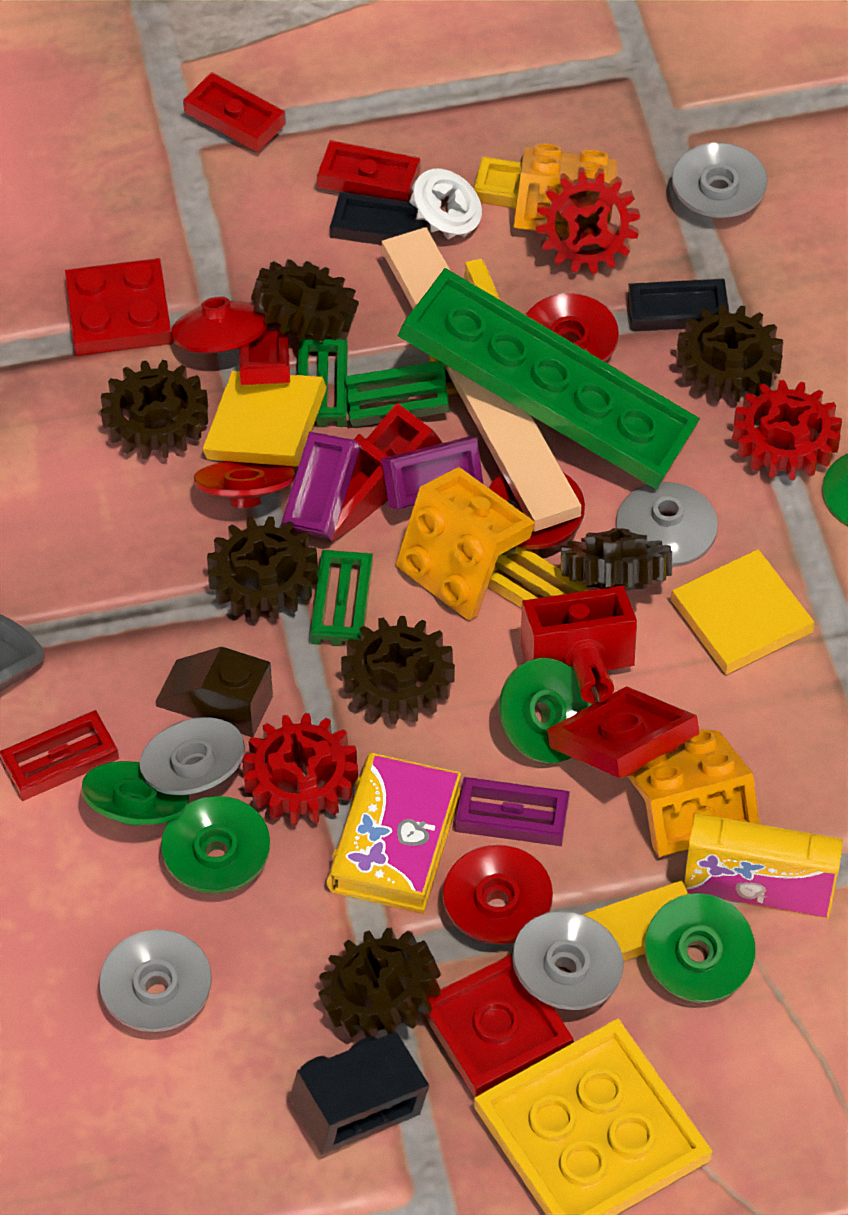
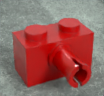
M624 585L522 600L521 648L526 662L538 658H550L561 661L574 670L580 687L581 697L585 702L595 703L591 687H595L599 702L610 698L615 688L607 670L635 666L637 619Z

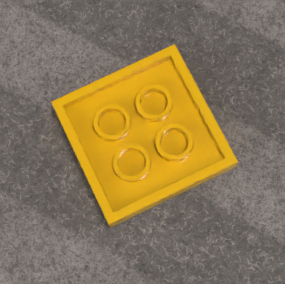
M619 1018L474 1098L475 1110L546 1215H617L711 1161L712 1149Z

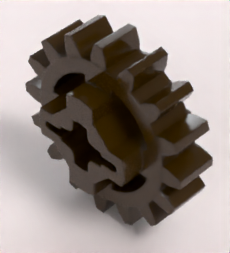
M292 259L286 260L285 267L273 261L270 263L269 269L261 268L251 295V299L256 301L254 310L266 313L264 322L267 324L277 322L281 325L280 332L285 334L290 331L291 334L297 335L302 340L308 334H312L319 342L324 341L326 333L338 339L342 331H350L359 301L353 299L356 292L353 288L343 287L346 279L329 276V268L324 267L320 270V267L311 264L309 261L303 263L302 266H297Z
M725 304L719 306V311L716 315H712L707 309H702L700 312V322L689 318L686 321L685 332H679L676 366L683 368V381L688 382L696 379L695 392L700 394L708 388L714 390L713 397L716 401L721 399L723 393H730L734 402H740L741 392L743 391L758 397L760 384L764 383L771 388L774 384L775 374H780L783 339L776 338V325L771 324L763 327L764 314L759 312L751 318L745 316V306L741 305L736 313H729Z
M145 360L141 361V371L135 373L132 369L125 367L122 369L123 381L113 378L108 381L109 392L101 394L102 409L100 411L103 428L108 429L111 443L122 440L123 452L128 454L138 447L141 448L143 459H147L152 450H159L163 458H168L170 447L175 446L184 452L187 450V437L199 440L202 437L201 426L208 425L209 421L207 391L201 390L198 375L187 378L186 366L181 365L174 371L168 370L167 360H162L158 368L151 369L149 363ZM180 398H182L186 403V409L182 408V402ZM123 409L128 411L129 420L123 415Z
M268 516L264 526H257L256 521L252 517L247 518V528L244 530H240L233 524L228 526L229 539L216 537L214 539L215 552L207 554L209 588L216 590V600L219 605L231 601V611L235 616L244 609H249L252 621L258 620L261 611H269L272 619L277 620L279 619V608L285 606L293 613L298 611L297 597L310 600L312 597L311 584L318 582V561L316 547H309V535L306 532L294 536V523L289 521L282 528H277L272 516Z
M612 528L610 531L589 532L586 534V537L581 538V542L568 541L567 546H561V575L563 577H570L572 582L585 580L586 587L602 589L624 585L626 591L645 589L647 585L652 584V580L665 581L666 576H672L671 546L662 545L660 540L647 541V535L632 533L630 529Z
M406 616L399 617L397 626H389L384 617L378 618V630L373 632L370 628L363 625L360 628V641L351 639L347 641V656L341 657L343 689L345 693H353V706L356 709L367 704L369 705L371 719L375 720L382 712L389 713L390 723L396 724L399 715L407 713L412 722H417L419 709L424 708L426 711L434 714L437 712V698L448 700L450 697V683L455 682L453 649L451 646H443V633L440 630L430 635L426 634V621L420 620L413 628L407 626Z
M386 928L382 937L375 939L369 930L364 932V943L356 945L349 940L344 942L347 953L343 957L330 955L328 961L333 971L320 973L319 979L324 989L318 993L335 1028L343 1026L346 1035L350 1038L358 1034L361 1029L365 1037H376L379 1030H385L388 1035L396 1032V1026L402 1023L413 1029L417 1026L413 1017L417 1011L430 1014L433 1010L427 997L440 995L441 989L436 979L441 976V972L435 958L432 956L427 943L424 940L417 943L413 933L410 931H406L397 939L393 929Z

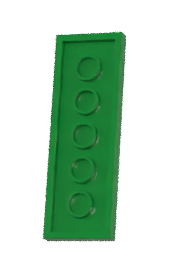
M447 268L442 270L403 322L397 335L656 490L700 420L699 417Z

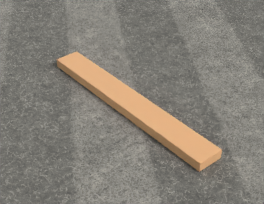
M426 227L382 241V253L414 309L444 268L450 269ZM444 364L448 375L523 513L536 522L533 531L536 532L581 517V504L532 416Z

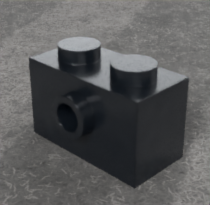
M396 1031L378 1039L375 1036L363 1038L356 1042L349 1050L330 1058L318 1056L307 1061L296 1072L289 1101L320 1154L323 1155L420 1115L430 1085Z

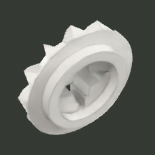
M431 169L422 173L411 186L413 195L409 203L418 208L416 219L427 220L430 223V233L441 230L448 240L456 235L465 238L479 224L482 216L479 197L473 187L456 173L444 169ZM446 196L449 197L447 201L449 203L448 212H444L440 208V200Z

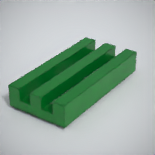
M299 339L298 375L309 376V351H318V377H323L327 386L315 420L317 421V427H327V421H337V427H347V385L345 376H348V339H324L323 342H319L317 339ZM329 351H338L337 407H328Z
M440 361L345 376L349 393L347 394L350 406L349 415L353 427L380 423L395 404L361 409V405L389 400L390 402L408 400L409 397L437 393L438 397L399 404L416 417L450 412L444 363Z
M322 550L310 633L311 644L321 645L322 639L331 640V646L342 647V641H348L349 639L360 641V628L363 625L365 626L373 553ZM332 563L341 564L334 623L333 626L324 625ZM352 565H361L353 627H344Z

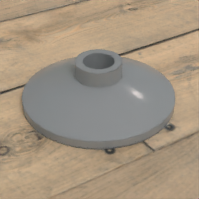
M708 143L690 149L679 158L673 170L672 184L679 200L691 210L709 217L727 218L744 214L759 204L766 192L767 173L761 161L748 150L728 143Z
M661 482L657 490L647 484L636 489L625 498L618 510L616 528L630 529L632 533L647 535V541L660 540L662 545H670L672 567H679L700 559L709 551L717 535L718 521L713 506L700 492L680 483ZM662 514H671V515H674V516H669V517H668V516H664V515H662Z
M194 718L176 723L158 733L144 748L140 757V770L143 779L156 791L170 795H188L205 791L220 784L236 771L244 757V740L240 731L234 725L221 719Z
M550 912L532 919L519 932L513 948V966L522 985L540 1001L561 1009L582 1010L601 1004L614 993L623 973L622 952L613 935L597 921L574 912ZM557 967L568 968L572 973L564 972Z
M147 930L127 937L111 950L103 963L100 973L101 996L109 1012L124 1025L146 1032L171 1030L191 1020L206 1003L212 982L210 965L202 949L190 938L169 930ZM157 984L167 988L165 991L157 994L147 992L150 987Z

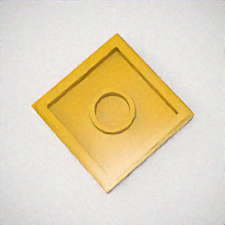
M232 371L202 449L207 460L299 467L308 434L313 429L327 389L323 377L290 375V383L241 385L240 371Z
M759 549L675 588L671 592V602L725 675L813 633L814 620Z

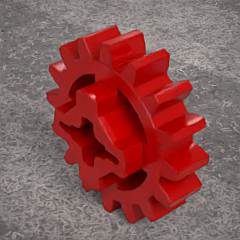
M579 167L578 179L571 181L565 173L560 174L561 188L559 190L549 185L545 188V194L550 203H538L537 213L547 217V219L536 222V232L548 233V236L541 241V247L544 251L554 247L557 249L554 255V263L559 265L568 258L571 260V270L574 273H577L581 263H588L591 273L596 274L598 262L604 260L610 268L616 266L614 253L617 251L623 255H629L630 247L625 239H638L639 235L638 229L630 225L629 222L640 219L639 209L627 208L635 198L632 190L619 193L622 185L620 177L617 176L610 183H607L604 178V169L599 168L594 178H587L584 167ZM581 191H595L592 196L577 198L573 195ZM613 204L616 205L620 214L618 230L607 221V215L612 210ZM557 211L568 221L569 225L564 231L562 238L555 225ZM592 212L596 213V227L587 224L583 229H579L578 215L581 214L584 217H588ZM599 244L602 246L594 250H580L584 245Z
M779 380L777 390L773 391L766 384H761L758 397L746 393L744 395L743 407H736L732 441L739 443L738 456L748 457L752 455L750 468L756 470L765 465L769 467L768 476L770 478H774L779 470L786 471L789 480H795L797 470L801 469L808 476H814L816 463L828 467L832 453H838L842 418L835 417L836 404L834 402L822 404L823 391L820 389L811 395L805 393L804 382H799L795 390L788 389L785 380ZM760 419L759 426L754 427L756 422ZM819 432L818 438L814 441L815 433Z
M304 713L301 722L298 724H293L288 715H283L281 728L275 729L268 723L262 725L264 740L251 737L248 741L250 754H245L242 760L243 773H245L243 774L245 791L252 792L254 806L260 808L269 804L270 818L273 820L280 817L283 812L289 813L291 825H297L301 814H308L314 824L319 823V811L324 808L333 815L339 813L338 798L350 801L353 797L352 783H355L359 777L357 750L355 745H348L347 732L342 729L332 734L331 720L328 718L322 720L318 726L312 725L310 713Z

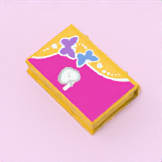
M369 753L365 759L361 775L355 782L356 790L337 849L332 853V865L327 877L329 890L334 894L425 914L461 795V788L458 787L461 780V772Z
M695 813L684 886L688 894H709L726 901L829 919L844 839Z

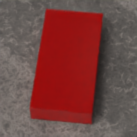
M267 328L256 340L239 347L241 385L290 383L288 332L284 334L280 332V328Z

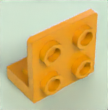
M537 143L534 145V148L525 147L514 228L536 231V222L547 219V217L537 213V204L542 202L550 203L545 194V188L549 185L559 190L561 188L560 174L565 173L573 181L578 179V168L584 167L587 178H594L597 170L601 168L604 169L605 182L610 183L617 175V160L609 158V154L594 149H585L581 151V154L562 152L560 146L549 143ZM581 191L573 195L577 198L592 196L595 191ZM612 210L607 215V221H609L610 223ZM557 211L555 218L556 229L559 234H564V231L569 226L568 221ZM592 212L588 217H584L581 214L578 215L579 229H583L587 224L594 227L597 226L596 213Z
M457 467L420 486L396 566L465 619L471 620L479 614L498 556L530 539L536 522L462 468Z
M699 730V735L679 745V748L674 752L659 756L640 767L635 774L628 776L646 802L652 848L659 857L689 849L695 813L760 824L753 772L719 730Z

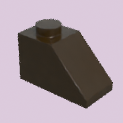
M222 646L177 659L156 699V706L191 718L221 719L234 725L241 734L254 737L273 698L271 663Z

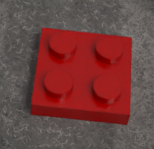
M160 258L65 270L76 356L173 344Z
M627 686L613 693L607 700L603 702L598 701L547 729L550 748L619 779L635 774L643 765L663 754L674 752L679 748V745L700 734L697 715Z
M512 954L442 988L440 995L427 997L433 1010L430 1014L422 1013L474 1097L479 1096L574 1042V1038L554 1007L534 997L522 985L513 966Z

